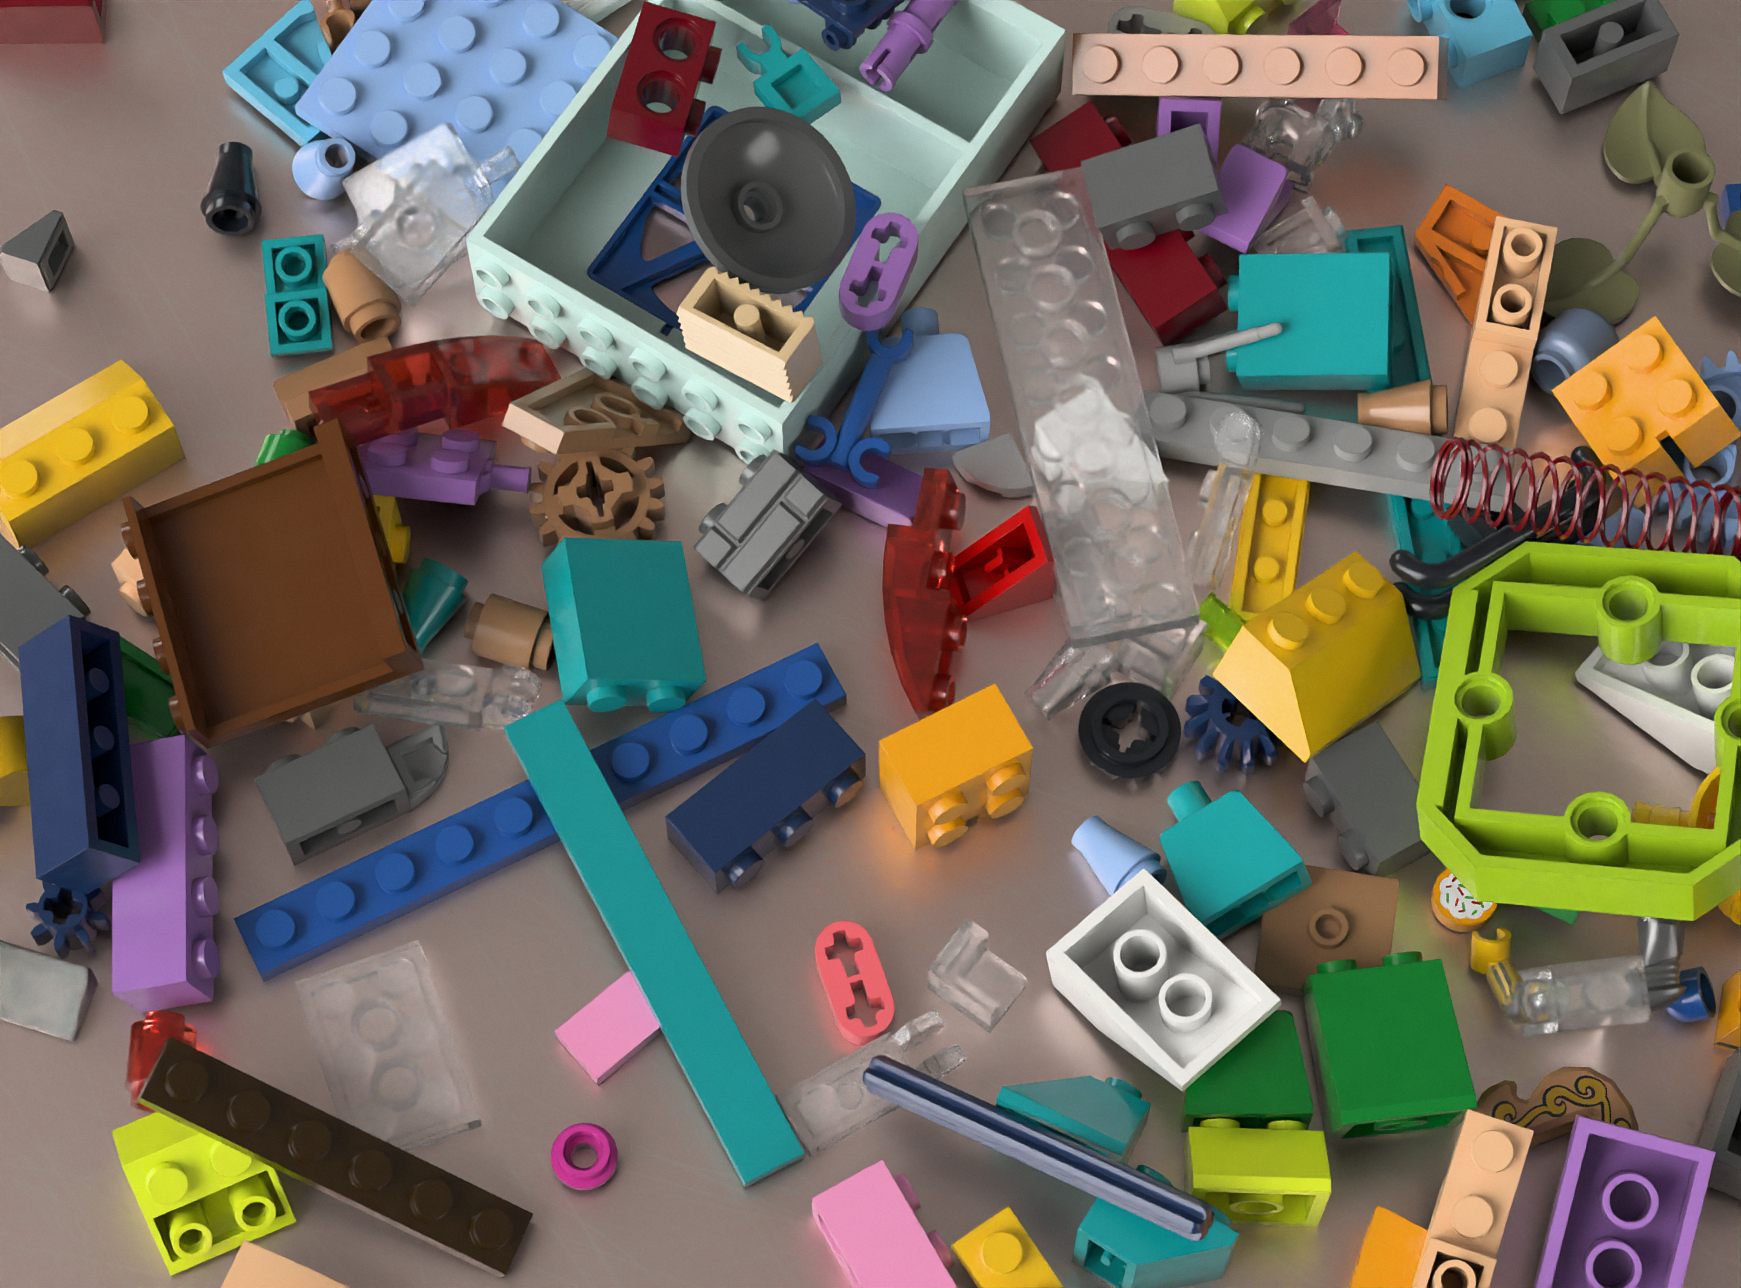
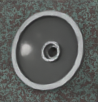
M747 107L729 112L715 120L698 135L690 147L681 175L683 211L690 232L697 245L714 266H717L718 270L722 273L727 272L730 279L738 277L739 284L749 283V287L752 290L759 288L760 292L788 294L811 287L826 278L838 267L845 257L854 235L856 223L855 196L844 163L833 146L818 130L803 119L783 110L770 107ZM744 205L753 211L754 221L747 215Z

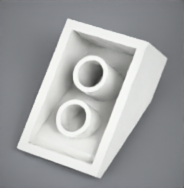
M1663 641L1659 652L1650 660L1641 664L1624 665L1613 662L1604 656L1598 645L1576 670L1575 675L1578 682L1689 765L1707 774H1710L1717 766L1715 760L1714 715L1717 707L1726 698L1730 697L1736 647Z
M1144 868L1046 951L1052 985L1098 1030L1182 1092L1282 1005L1281 999Z

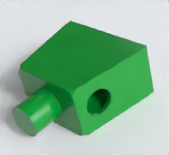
M1275 1010L1185 1089L1181 1132H1187L1188 1127H1200L1201 1121L1213 1118L1236 1120L1240 1123V1128L1267 1129V1124L1274 1121H1299L1305 1123L1308 1130L1313 1116V1101L1294 1017L1291 1012Z

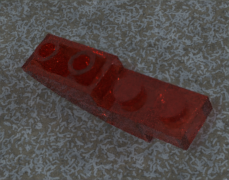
M498 335L456 337L400 347L367 357V373L309 391V408L318 425L338 418L356 438L358 445L441 418H444L450 430H454L505 413L511 402L562 378L543 344L537 339Z
M927 467L924 468L913 526L888 523L883 556L882 583L884 618L891 655L901 685L919 720L954 704L956 679L954 675H950L954 652L962 653L968 630L967 616L962 614L950 591H941V589L949 590L953 581L955 560L954 554L949 552L953 530L960 531L964 524L966 497L964 493H960L949 470Z

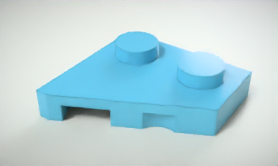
M301 0L222 72L228 86L301 147L309 142L326 140L330 137L296 115L295 105L332 56L318 24L311 1Z

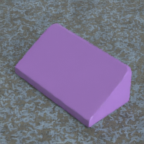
M825 437L814 450L820 449L825 444ZM875 454L866 456L861 462V467L865 471L879 476L880 484L878 489H867L859 486L853 480L850 470L849 472L841 471L828 464L820 467L802 465L807 472L843 503L841 507L911 539L940 487V484Z

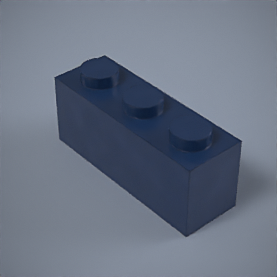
M814 699L665 816L668 840L717 895L730 884L740 887L750 881L762 869L765 863L763 860L765 856L780 844H783L785 847L796 844L812 829L815 823L814 817L831 804L836 808L843 806L861 790L864 785L862 779L866 777V754L824 707Z

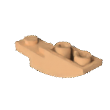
M1496 216L1459 391L1452 437H1462L1466 441L1473 439L1478 443L1489 445L1496 443L1499 446L1508 448L1516 447L1558 228Z
M1469 1109L1465 1112L1450 1165L1440 1188L1411 1288H1489L1497 1262L1495 1258L1533 1137V1130Z

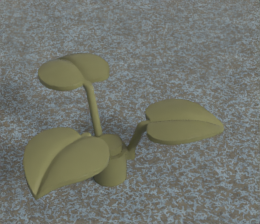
M1647 81L1638 87L1614 114L1605 135L1603 154L1610 170L1620 180L1630 184H1641L1653 179L1657 186V198L1654 200L1651 210L1633 238L1615 261L1610 251L1604 245L1591 239L1571 238L1555 245L1542 314L1551 320H1554L1563 311L1576 307L1592 310L1608 319L1612 325L1624 319L1633 310L1640 294V287L1636 280L1622 269L1631 262L1664 212L1673 217L1683 218L1697 213L1701 208L1705 210L1709 234L1712 239L1720 243L1714 249L1710 259L1712 272L1724 288L1741 298V209L1729 216L1723 230L1720 226L1716 209L1719 197L1717 194L1709 191L1716 168L1712 158L1706 153L1705 140L1701 131L1685 113L1670 103L1651 81Z

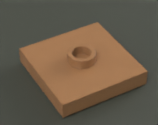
M1305 865L1313 885L1262 915L1254 974L1274 993L1303 997L1302 985L1309 975L1318 974L1316 966L1319 964L1352 959L1356 960L1357 969L1383 966L1382 958L1391 955L1400 885L1399 879Z

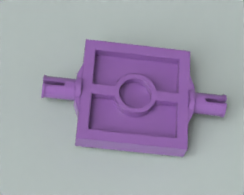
M387 423L380 428H373L364 444L359 446L374 495L475 505L479 495L491 492L492 489L528 494L529 484L531 483V467L496 464L497 441L480 439L478 433L470 430L454 429L438 435L420 433L418 428L411 424Z

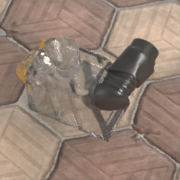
M1637 916L1636 923L1640 954L1553 964L1518 971L1516 965L1510 962L1512 940L1510 931L1505 928H1497L1496 940H1488L1482 938L1479 932L1474 930L1472 932L1470 965L1471 969L1475 972L1486 975V980L1506 1018L1513 1024L1521 1025L1522 1038L1644 1024L1652 1021V1012L1663 1010L1675 1003L1687 988L1679 985V960L1681 959L1680 955H1683L1686 927L1682 926L1681 920Z

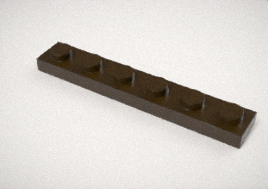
M171 1036L165 1040L136 1099V1102L499 1278L507 1274L533 1216V1213Z

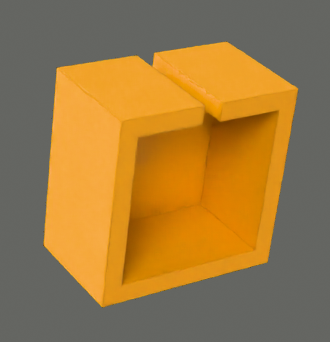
M1656 316L1551 390L1602 464H1613L1619 467L1621 473L1626 469L1636 468L1644 476L1649 473L1659 472L1667 480L1676 476L1684 477L1682 471L1659 443L1669 435L1694 468H1697L1741 437V432ZM1607 470L1614 480L1618 477L1617 473ZM1634 474L1624 477L1629 497L1637 483L1641 481L1640 477ZM1657 478L1647 480L1652 499L1664 484L1663 481ZM1644 485L1639 490L1633 503L1637 509L1646 504Z
M996 683L879 740V788L915 851L930 843L934 847H942L955 841L967 831V821L975 816L977 819H980L988 814L992 819L1000 818L1011 813L1024 802V796L1029 794L1033 747Z

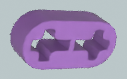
M879 214L868 221L862 230L841 280L839 289L841 316L850 326L858 330H876L890 322L916 264L919 238L917 229L910 219L901 214ZM890 236L898 237L900 239V247H894L891 250L886 263L880 262V243L885 244ZM871 280L877 281L878 300H872L868 308L858 306L857 296H864Z

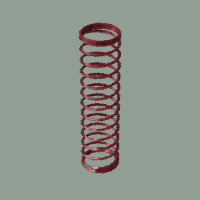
M1456 436L1449 438L1442 445L1434 461L1429 493L1431 507L1435 516L1439 519L1447 521L1454 519L1462 511L1464 520L1471 524L1478 519L1484 507L1486 522L1491 528L1501 524L1507 513L1511 529L1518 532L1525 527L1531 515L1532 529L1538 536L1545 534L1554 520L1555 532L1561 540L1568 538L1574 529L1577 528L1578 536L1584 544L1591 542L1599 532L1601 540L1606 547L1614 546L1622 536L1624 545L1628 549H1638L1645 540L1648 550L1663 551L1668 544L1670 552H1676L1673 545L1675 521L1680 506L1689 492L1692 503V522L1687 543L1681 552L1687 553L1691 548L1692 553H1697L1696 533L1698 523L1705 505L1712 496L1715 512L1711 523L1710 546L1706 554L1723 555L1721 541L1723 523L1726 512L1732 500L1735 499L1738 511V529L1730 556H1735L1741 562V500L1738 497V494H1741V487L1739 486L1731 487L1725 483L1716 485L1713 488L1705 480L1694 481L1690 484L1682 476L1671 477L1667 480L1659 472L1649 473L1644 476L1636 468L1626 469L1621 473L1619 467L1613 464L1603 465L1598 469L1597 465L1590 460L1580 461L1575 465L1574 461L1567 456L1557 457L1552 461L1550 456L1542 451L1533 453L1529 457L1526 451L1519 447L1510 449L1505 453L1503 447L1496 443L1487 445L1482 449L1480 444L1473 439L1466 441L1462 437L1457 438ZM1456 445H1458V447L1451 454V451L1455 448ZM1470 446H1473L1479 452L1474 460ZM1490 450H1496L1502 457L1495 466L1488 483V465L1485 453ZM1461 452L1460 482L1453 503L1445 512L1444 491L1452 463L1458 453ZM1519 454L1524 457L1525 462L1518 470L1512 484V471L1508 457ZM1542 458L1549 465L1543 471L1535 488V473L1532 461ZM1481 459L1482 489L1476 512L1469 518L1467 498L1472 484L1473 473ZM1565 462L1572 469L1566 475L1559 489L1555 465ZM1504 464L1506 470L1504 503L1500 515L1493 522L1490 515L1491 496L1498 472ZM1588 466L1594 469L1595 473L1590 477L1582 493V482L1578 469ZM1528 467V504L1521 523L1516 526L1513 518L1516 490L1524 471ZM1551 470L1553 479L1551 510L1545 526L1539 530L1536 522L1538 499L1543 483ZM1611 470L1617 473L1618 477L1611 484L1605 497V485L1601 473ZM1574 474L1576 481L1575 510L1570 527L1563 534L1559 526L1560 508L1567 484ZM1634 474L1640 477L1641 481L1637 483L1629 497L1624 477ZM1597 478L1600 496L1598 516L1592 533L1586 538L1582 530L1583 512L1590 488ZM1657 478L1663 481L1664 484L1659 488L1652 500L1647 480ZM1621 482L1623 491L1621 521L1615 537L1609 542L1605 534L1607 509L1615 488ZM1680 482L1686 485L1687 488L1681 493L1675 503L1670 484ZM1644 485L1646 495L1644 526L1636 544L1631 545L1628 539L1630 512L1636 495ZM1703 486L1710 492L1705 495L1698 506L1693 488ZM1667 489L1669 499L1667 530L1659 548L1654 549L1651 544L1653 514L1661 495ZM1726 490L1727 492L1719 501L1716 492Z

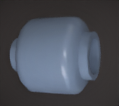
M1576 307L1563 311L1538 333L1530 367L1536 383L1545 392L1555 396L1551 391L1620 341L1614 326L1608 319L1592 310Z

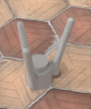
M1278 322L1237 332L1235 329L1195 342L1155 347L1158 381L1162 393L1301 415L1306 410L1305 405L1298 402L1199 391V385L1211 383L1207 355L1278 335L1283 331V326Z

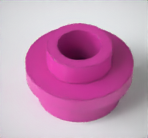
M578 1123L569 1126L557 1136L551 1149L553 1170L558 1179L570 1188L576 1190L598 1188L605 1184L616 1170L618 1163L616 1143L608 1131L596 1124ZM588 1148L595 1151L598 1155L597 1160L588 1168L577 1167L572 1162L575 1153L581 1149Z

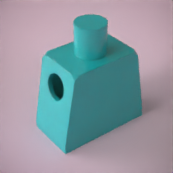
M1189 781L1177 787L1168 796L1167 804L1179 822L1162 832L1159 836L1161 845L1186 909L1219 941L1313 885L1298 852L1240 791H1230L1212 802L1199 781Z

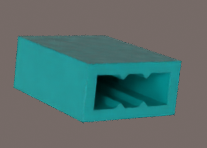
M1390 252L1239 255V274H1230L1228 279V306L1230 312H1238L1237 332L1275 322L1283 326V331L1278 335L1226 350L1228 372H1236L1243 390H1385L1393 388L1395 267Z
M564 538L542 563L541 569L565 705L588 706L594 712L614 711L623 706H647L651 712L665 713L683 707L686 701L706 682L682 541Z

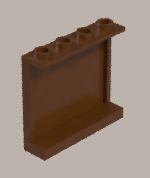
M338 418L313 427L318 441L317 444L144 508L131 495L122 498L128 519L127 522L121 524L122 537L132 558L135 560L139 559L144 579L137 581L138 595L146 613L150 617H155L160 637L153 639L154 653L164 674L171 675L176 694L169 697L171 715L182 734L188 733L207 749L425 669L357 440Z

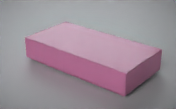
M630 970L555 1030L556 1038L597 1085L601 1084L663 1033Z

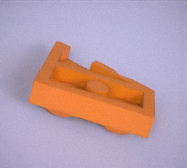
M1446 183L1414 233V242L1470 326L1473 327L1496 216H1505Z

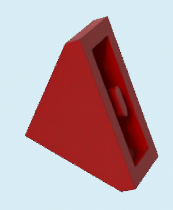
M1028 505L941 565V569L959 621L968 623L1053 598L1057 562L1037 507Z

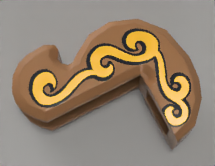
M1562 1067L1545 1075L1532 1092L1530 1098L1526 1100L1520 1099L1517 1096V1084L1514 1081L1504 1080L1490 1086L1481 1094L1477 1102L1478 1108L1475 1110V1112L1533 1130L1534 1133L1529 1149L1570 1134L1576 1114L1639 1130L1633 1108L1616 1083L1590 1067Z

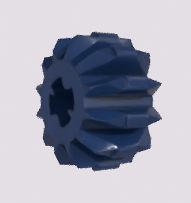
M1205 675L1199 683L1198 689L1201 695L1189 696L1185 706V711L1192 718L1185 722L1184 735L1187 739L1199 740L1195 748V756L1198 761L1207 759L1214 754L1217 755L1216 770L1220 775L1226 773L1229 769L1230 761L1238 762L1240 770L1246 777L1254 772L1255 758L1271 767L1277 761L1279 753L1276 746H1285L1286 744L1219 681ZM1235 715H1242L1247 718L1244 720L1242 727L1231 724Z

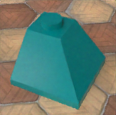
M1090 1075L1002 1086L996 1100V1106L1113 1160L1122 1161L1126 1164L1147 1123L1151 1104L1142 1100V1093L1125 1081L1108 1077L1103 1082Z

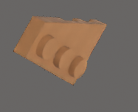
M586 367L511 402L502 426L521 435L520 440L524 445L546 454H567L689 442L692 431L685 425L683 421L684 414L666 404L661 410H656L640 401L631 391V385L614 376H611L610 379H603Z

